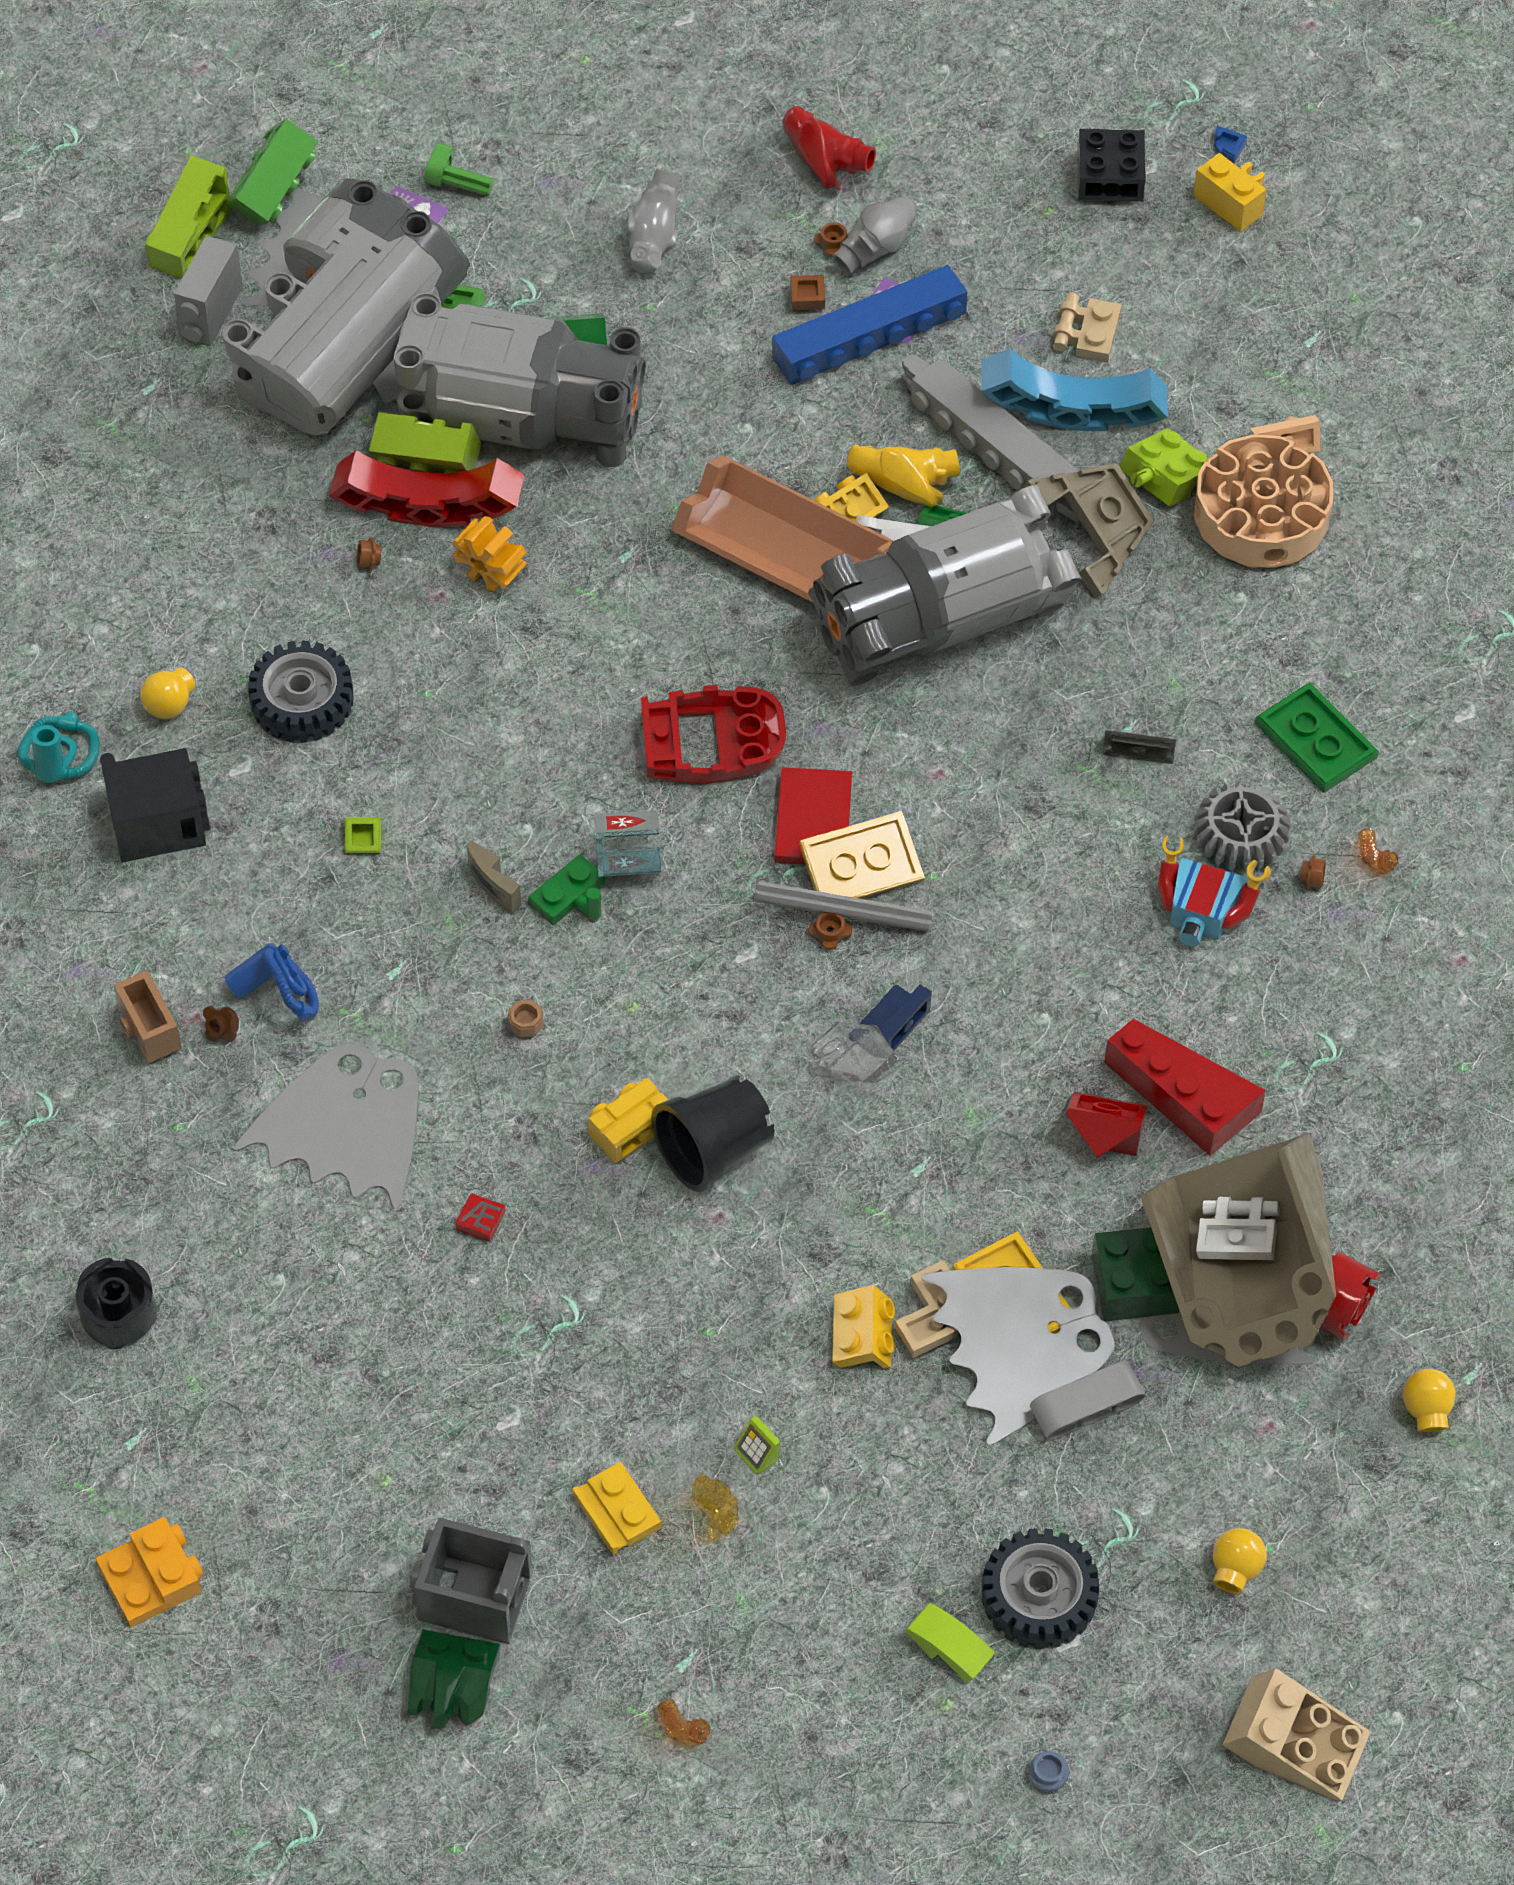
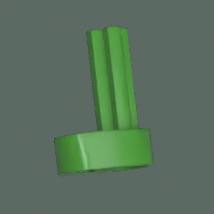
M442 143L436 144L426 167L424 183L440 188L445 183L481 195H490L494 178L452 166L455 148Z

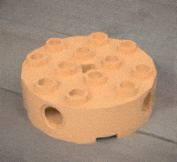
M1253 434L1229 440L1217 448V453L1211 456L1207 462H1204L1198 473L1194 520L1203 540L1225 558L1249 568H1275L1291 565L1318 548L1326 534L1333 505V481L1322 460L1314 453L1309 455L1305 450L1295 447L1294 441L1284 437Z

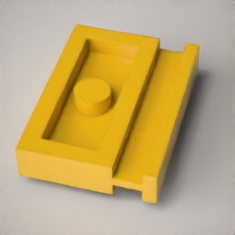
M621 1461L588 1479L586 1484L572 1488L574 1498L612 1555L617 1554L618 1550L627 1545L629 1547L661 1529V1520Z

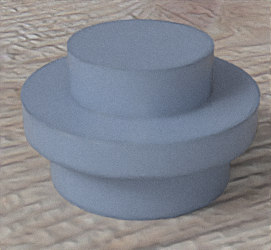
M1046 1751L1037 1754L1031 1760L1029 1778L1035 1787L1051 1792L1062 1788L1066 1784L1069 1777V1766L1061 1755L1052 1751Z

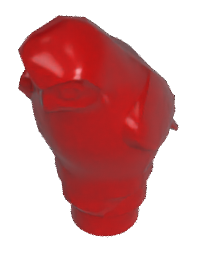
M793 106L786 112L782 120L785 133L793 143L799 157L814 172L825 189H841L835 177V173L838 171L855 174L859 170L864 172L872 170L876 159L875 147L865 145L860 138L845 135L833 125L815 119L813 113L805 111L799 106Z

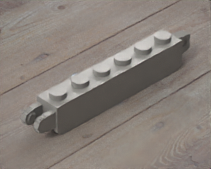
M913 354L905 356L904 361H902L904 372L901 375V380L911 390V401L920 411H925L936 420L941 429L948 430L959 439L964 448L972 450L982 458L987 467L1000 473L1014 489H1023L1022 485L1032 478L1039 477L1041 479L1054 474H1069L1079 471L1004 408L993 402L982 390L946 361H935L929 365L925 360L920 359V356ZM1064 496L1048 505L1051 513L1050 516L1053 518L1062 513L1076 523L1080 521Z

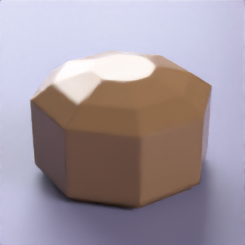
M532 1000L517 1001L508 1010L510 1030L520 1037L536 1036L544 1027L542 1007Z

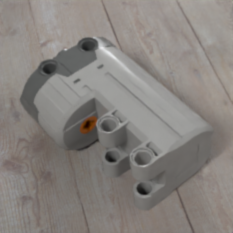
M343 179L338 182L284 242L285 262L294 277L284 272H277L271 274L266 279L264 288L268 305L276 315L266 328L261 330L243 319H234L226 323L222 329V337L227 355L232 359V362L236 363L232 375L238 396L260 411L271 414L297 430L310 435H326L394 359L401 327L405 323L413 298L421 293H432L440 298L442 305L466 278L467 269L470 267L469 259L455 240L439 224L430 219L425 212L415 210L402 198L382 191L373 182L368 180Z

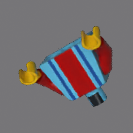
M1168 835L1164 838L1162 848L1166 853V858L1161 861L1157 888L1163 908L1171 912L1170 923L1175 927L1181 928L1178 937L1183 944L1197 946L1202 935L1214 939L1219 938L1224 929H1232L1250 916L1261 891L1258 888L1259 884L1266 882L1270 878L1271 871L1269 866H1266L1261 877H1254L1253 871L1257 861L1253 860L1247 866V875L1250 878L1247 884V877L1182 857L1180 863L1176 862L1177 855L1184 848L1183 839L1180 838V848L1175 852H1171L1166 847Z

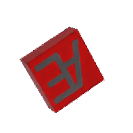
M470 1193L455 1223L456 1230L491 1242L506 1212L505 1205Z

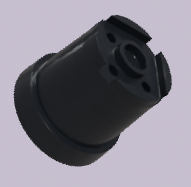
M734 1076L723 1083L687 1098L674 1097L657 1104L652 1110V1130L665 1162L674 1175L686 1187L695 1192H702L719 1181L725 1170L758 1148L771 1142L774 1138V1123L768 1126L765 1115L770 1113L765 1099L752 1082L747 1079L740 1082V1076Z

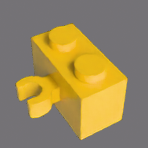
M1218 153L1196 170L1193 196L1241 232L1263 215L1267 191L1262 186L1265 173L1262 171L1256 176H1251L1253 165L1251 162L1245 163L1240 169L1222 154Z

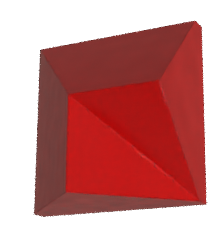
M1074 1091L1067 1116L1097 1158L1107 1151L1137 1156L1147 1105Z

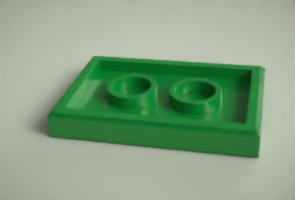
M1310 682L1256 716L1255 724L1323 793L1378 758L1379 751Z

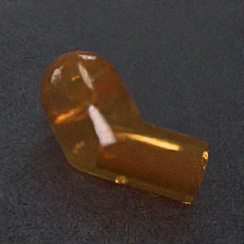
M1363 829L1358 832L1361 861L1378 873L1387 874L1392 872L1399 863L1397 854L1394 851L1390 853V850L1382 852L1377 848L1374 830Z
M673 1699L663 1701L656 1707L668 1736L672 1740L691 1746H698L706 1742L711 1728L705 1719H693L692 1721L683 1719Z

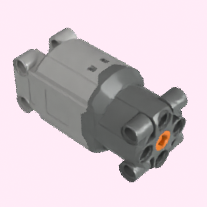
M421 293L411 301L394 353L395 378L402 386L398 398L399 415L414 416L418 418L417 421L433 424L434 419L444 420L446 427L461 429L462 422L472 423L480 440L540 451L556 443L561 438L596 444V458L598 462L606 467H617L624 463L626 459V442L636 432L639 410L642 406L641 389L644 383L646 360L641 357L640 335L632 328L622 327L612 332L610 346L580 341L564 321L468 304H460L454 309L443 308L440 298L435 294Z
M1037 485L1025 487L1002 502H997L894 540L888 550L881 554L853 563L850 554L845 553L837 555L821 565L823 575L813 581V587L809 589L808 594L821 620L820 626L823 640L829 651L833 655L838 656L851 686L863 684L879 674L877 666L910 653L922 657L1033 615H1037V617L1049 615L1065 605V602L1081 581V577L1068 550L1057 552V549L1050 551L1042 531L1045 529L1051 513Z

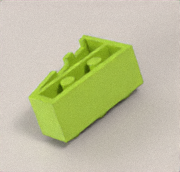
M194 155L190 156L152 233H150L146 240L145 250L147 251L150 267L182 279L206 235L210 237L216 235L232 212L231 206L227 204L230 195L226 167Z

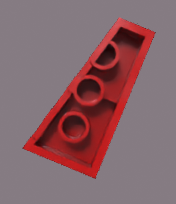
M1135 1019L1129 1021L1107 1040L1104 1063L1209 1156L1214 1154L1262 1113L1265 1089Z

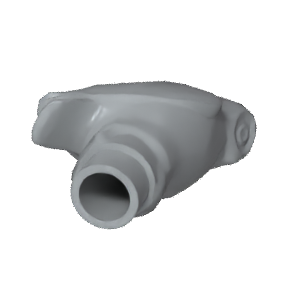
M656 169L653 180L648 181L647 188L642 193L641 199L631 210L627 218L626 236L629 240V259L632 269L639 274H650L656 271L661 265L662 254L667 250H671L677 240L675 225L678 204L676 199L680 192L677 188L681 177L660 169Z
M894 197L886 203L878 202L865 207L861 211L860 218L853 230L840 243V249L832 255L838 267L844 273L850 275L857 268L862 269L867 263H872L889 252L894 253L898 251L906 241L908 227L915 219L917 206L914 201L909 197Z

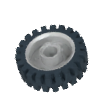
M302 640L301 647H296L295 641L287 642L288 649L286 650L283 649L281 644L274 647V655L269 651L265 652L262 655V661H256L254 671H251L249 675V700L256 722L261 723L264 731L268 732L271 730L272 736L279 739L284 734L285 741L293 742L295 736H299L300 743L308 742V735H312L314 741L322 739V731L328 736L335 732L334 725L340 728L345 723L344 717H349L351 706H353V682L348 664H345V660L341 655L336 656L334 649L329 647L325 651L324 645L318 642L311 648L310 641Z
M1037 1528L1028 1529V1533L1025 1536L1019 1531L1013 1534L1011 1541L1007 1538L1000 1542L999 1549L995 1548L990 1554L983 1573L982 1602L988 1619H993V1627L998 1632L1005 1631V1638L1011 1642L1017 1638L1019 1639V1645L1027 1648L1029 1642L1035 1643V1649H1044L1047 1643H1050L1052 1648L1060 1647L1062 1640L1069 1643L1075 1639L1076 1633L1081 1635L1087 1628L1088 1622L1090 1623L1094 1616L1099 1597L1098 1570L1096 1564H1092L1090 1553L1088 1551L1082 1552V1544L1076 1539L1073 1543H1070L1069 1535L1061 1532L1059 1537L1053 1536L1052 1529L1045 1528L1044 1534H1038ZM1042 1584L1048 1587L1049 1591L1039 1593L1031 1587Z

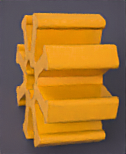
M484 516L480 522L474 518L452 543V546L457 548V551L453 554L455 561L471 566L466 575L472 581H476L482 575L486 589L495 591L499 586L504 590L527 565V562L521 559L526 554L524 546L521 544H511L507 541L513 535V532L506 526L497 533L493 519Z

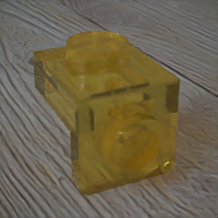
M701 1473L692 1483V1501L713 1516L708 1522L707 1527L708 1539L715 1543L722 1534L728 1536L739 1522L738 1499L731 1495V1491L722 1481L718 1479L711 1480Z

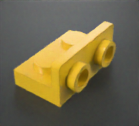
M867 473L857 479L852 474L836 485L839 490L829 496L827 492H824L813 499L855 522L857 515L876 517L889 508Z

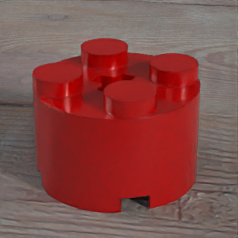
M1338 1252L1335 1256L1332 1255L1336 1297L1320 1328L1345 1341L1351 1334L1344 1330L1349 1323L1357 1326L1377 1289L1370 1285L1372 1279L1380 1280L1381 1274L1344 1253Z

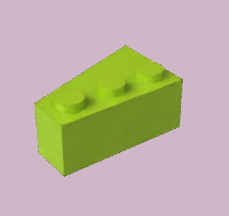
M378 412L369 452L375 460L394 467L402 465L410 467L409 470L426 473H430V471L453 473L476 468L482 440H480L472 423L462 422L461 429L446 427L444 420L434 419L433 424L417 421L418 418L414 416Z

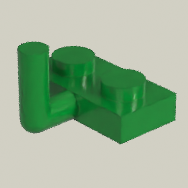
M579 854L528 896V904L553 926L575 907L591 920H598L602 914L601 892L598 888L605 883V876L598 877V869Z

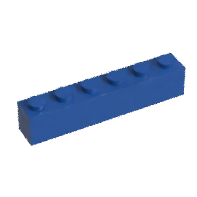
M945 265L773 335L772 358L790 385L802 380H809L819 373L831 368H838L848 361L861 356H867L887 345L899 343L908 336L919 332H926L936 325L959 318L966 313L968 291L950 266Z

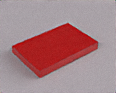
M781 767L775 863L806 864L799 846L801 840L849 827L852 771Z

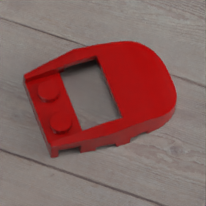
M718 685L703 686V691L685 694L683 690L669 692V699L648 703V696L641 697L647 778L699 785L729 781L758 774L766 770L779 758L786 741L784 710L780 701L772 693L764 689L737 686L735 691L718 690ZM714 715L719 764H713L711 768L691 767L689 763H682L678 716Z

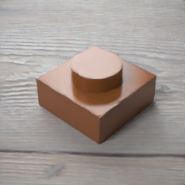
M824 275L791 276L792 310L825 309Z

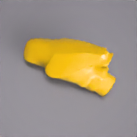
M855 444L852 445L846 458L848 469L859 477L867 473L872 482L882 489L905 500L926 505L930 508L936 506V504H943L942 492L932 486L944 485L947 483V478L960 476L959 461L955 449L942 451L940 448L917 450L902 446L875 449L871 445L859 446Z

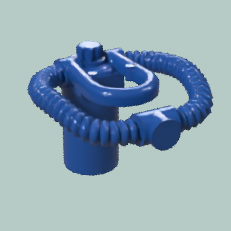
M268 943L224 977L230 990L240 999H243L273 977L278 989H280L279 992L284 1000V1004L297 1015L301 1022L308 1021L318 1013L319 1001L313 983L297 963H294L288 949L283 944L277 947L274 944ZM290 989L301 997L306 994L308 1004L297 1001L290 992Z

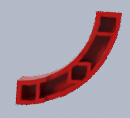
M355 450L337 464L329 497L363 513H367L371 509L388 514L387 520L428 527L469 525L471 519L484 516L494 519L516 508L525 474L498 458L483 466L467 471L453 473L417 472L379 462Z

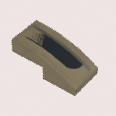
M470 840L467 844L468 865L473 876L482 889L496 903L513 914L521 906L520 885L501 874L500 857Z

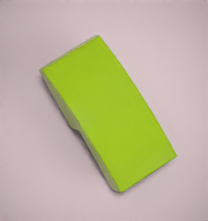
M928 1603L904 1630L931 1659L939 1655L965 1683L973 1680L996 1653L967 1626L932 1603Z

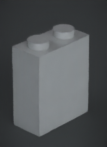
M206 235L174 292L180 337L192 342L212 345L243 288L237 244Z

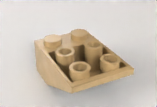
M1275 1668L1251 1678L1222 1745L1255 1767L1333 1800L1341 1801L1344 1798L1371 1731Z

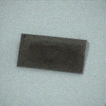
M1106 730L1103 754L1173 764L1176 739Z

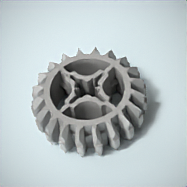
M1240 781L1235 784V788H1231L1224 783L1221 787V792L1212 789L1209 793V798L1203 797L1200 807L1195 813L1194 833L1197 837L1198 848H1205L1204 854L1206 858L1216 857L1217 867L1225 862L1229 864L1230 871L1236 866H1242L1246 873L1249 863L1256 860L1257 865L1255 868L1260 871L1264 862L1272 865L1276 856L1282 855L1285 845L1289 842L1291 821L1290 817L1287 816L1286 805H1279L1278 795L1268 797L1269 791L1267 787L1261 791L1256 790L1254 782L1249 788L1243 787Z

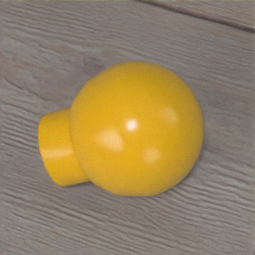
M176 668L172 672L163 670L151 674L142 684L140 691L141 703L144 709L153 717L158 719L174 718L180 715L187 706L189 694L195 689V680L184 668Z
M1427 1368L1416 1371L1406 1380L1403 1386L1402 1399L1406 1410L1417 1420L1418 1432H1436L1449 1428L1447 1415L1453 1409L1456 1397V1390L1452 1380L1445 1373L1437 1369Z
M1233 1528L1225 1531L1218 1537L1214 1544L1212 1555L1213 1563L1217 1570L1213 1584L1226 1592L1242 1594L1246 1582L1251 1581L1260 1574L1266 1564L1267 1552L1264 1542L1256 1533L1245 1528Z

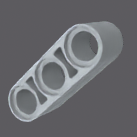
M1125 1360L1040 1395L1030 1403V1408L1046 1439L1054 1440L1136 1405L1146 1397V1393L1129 1361Z

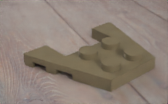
M1117 463L1081 469L1078 472L1069 474L1059 473L1047 478L1039 479L1037 477L1030 479L1022 487L1037 485L1047 506L1062 496L1066 498L1101 552V558L1079 571L1081 578L1094 598L1100 596L1108 589V584L1119 573L1124 561L1134 551L1154 522V519Z

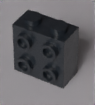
M1079 129L1077 148L1078 200L1143 202L1146 182L1145 130Z

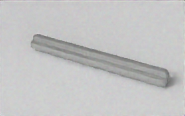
M759 881L756 884L754 900L756 902L818 913H835L846 918L925 932L929 931L932 924L931 911Z

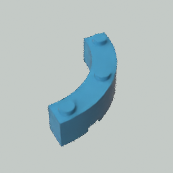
M1011 348L982 359V392L1002 408L1008 411L1016 409L1026 413V419L1036 423L1070 430L1108 431V425L1126 423L1129 428H1134L1168 418L1167 386L1151 368L1124 376L1083 378L1062 375L1040 368L1026 361Z

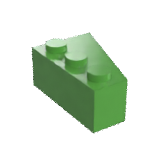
M287 118L266 131L263 138L267 141L260 151L257 150L251 159L253 160L252 165L247 172L243 173L227 202L229 206L258 227L268 221L272 223L278 217L283 208L279 203L285 194L289 196L295 190L300 181L296 176L301 168L307 169L316 156L313 149L318 141Z

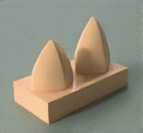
M1316 415L1303 418L1288 416L1284 422L1264 426L1259 425L1258 427L1251 428V435L1281 436L1294 441L1295 447L1303 449L1307 453L1321 451L1320 421Z

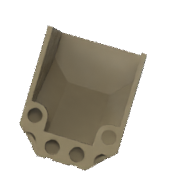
M1310 1133L1168 1178L1140 1195L1190 1342L1221 1355L1226 1361L1238 1367L1250 1364L1253 1360L1260 1358L1263 1360L1286 1353L1289 1349L1296 1347L1299 1349L1313 1343L1336 1297L1322 1168ZM1218 1197H1231L1232 1201H1251L1252 1197H1264L1265 1201H1279L1280 1215L1265 1216V1219H1275L1277 1224L1274 1260L1199 1259L1196 1249L1200 1218L1215 1219V1215H1203V1201L1218 1200ZM1231 1216V1219H1249V1216Z

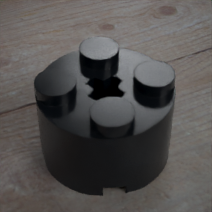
M103 1258L89 1265L81 1273L75 1294L76 1304L85 1332L95 1341L106 1345L110 1349H120L124 1345L142 1338L156 1322V1303L151 1280L146 1270L137 1262L126 1258L125 1261H113L112 1258Z

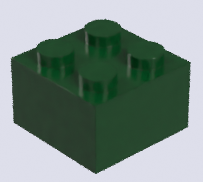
M1151 1227L1095 1233L1092 1259L1104 1321L1179 1313V1307Z

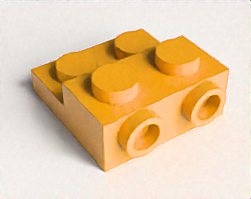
M165 1516L130 1533L131 1541L95 1558L97 1566L130 1628L202 1593L199 1578L204 1576L203 1570L194 1554L187 1557L183 1551L182 1546L186 1545L187 1542L179 1525L175 1523L170 1526Z

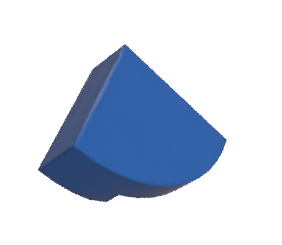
M1217 125L1214 137L1215 150L1217 154H1222L1235 164L1246 145L1247 136Z

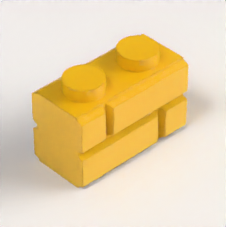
M648 1078L643 1079L638 1084L631 1082L620 1091L618 1098L608 1105L605 1102L601 1103L591 1111L588 1118V1133L592 1140L604 1150L605 1154L614 1163H618L654 1137L651 1123L652 1110L657 1104L668 1099L663 1093L659 1092L658 1088Z

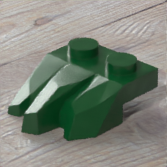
M423 1629L410 1669L406 1694V1715H418L422 1710H428L431 1716V1729L445 1728L452 1715L459 1716L461 1722L465 1725H470L483 1716L490 1695V1683L499 1658L500 1644Z

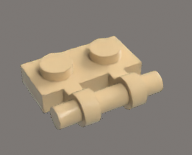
M1068 293L1065 301L1060 305L1059 316L1061 318L1053 331V338L1055 340L1053 348L1057 351H1065L1067 345L1077 346L1075 357L1108 363L1121 315L1122 304L1089 298L1087 308L1080 307L1078 305L1079 296L1076 293ZM1073 322L1082 323L1081 330L1073 329Z

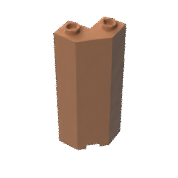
M724 455L707 462L698 492L681 501L672 528L673 532L810 602L812 600L808 591L813 587V581L823 575L821 565L837 555L848 553L853 563L886 552L893 541Z

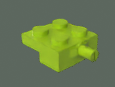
M1166 428L1127 447L1120 468L1130 477L1132 485L1135 484V487L1143 486L1170 507L1190 497L1194 486L1197 485L1198 473L1204 462H1207L1209 458L1204 452L1197 450L1183 440L1178 433Z

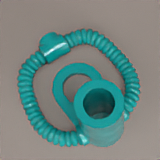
M66 712L65 715L60 717L49 715L48 717H41L40 720L38 719L34 722L21 740L17 755L22 766L30 770L32 774H35L40 781L51 783L58 779L66 780L67 777L69 779L71 777H80L89 772L97 762L100 741L98 733L93 726L79 721L75 713ZM53 726L73 732L80 731L88 736L89 753L84 763L77 767L69 768L77 753L76 743L71 738L60 735L59 730ZM31 744L33 749V760H31L28 756V750ZM61 744L67 745L70 748L68 754L62 757Z

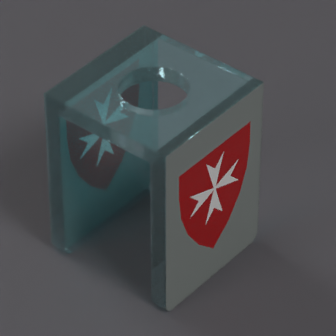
M657 811L594 814L598 877L661 873L658 849L602 852V838L658 835L659 821Z

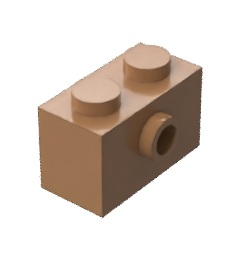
M148 970L114 984L118 1008L123 1018H120L122 1028L128 1039L135 1038L148 1063L182 1049L178 1026Z

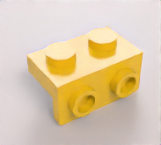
M875 1285L834 1294L832 1362L839 1368L869 1361L876 1362L883 1369L891 1367V1357L895 1347L892 1337V1319L895 1316V1307L891 1298Z

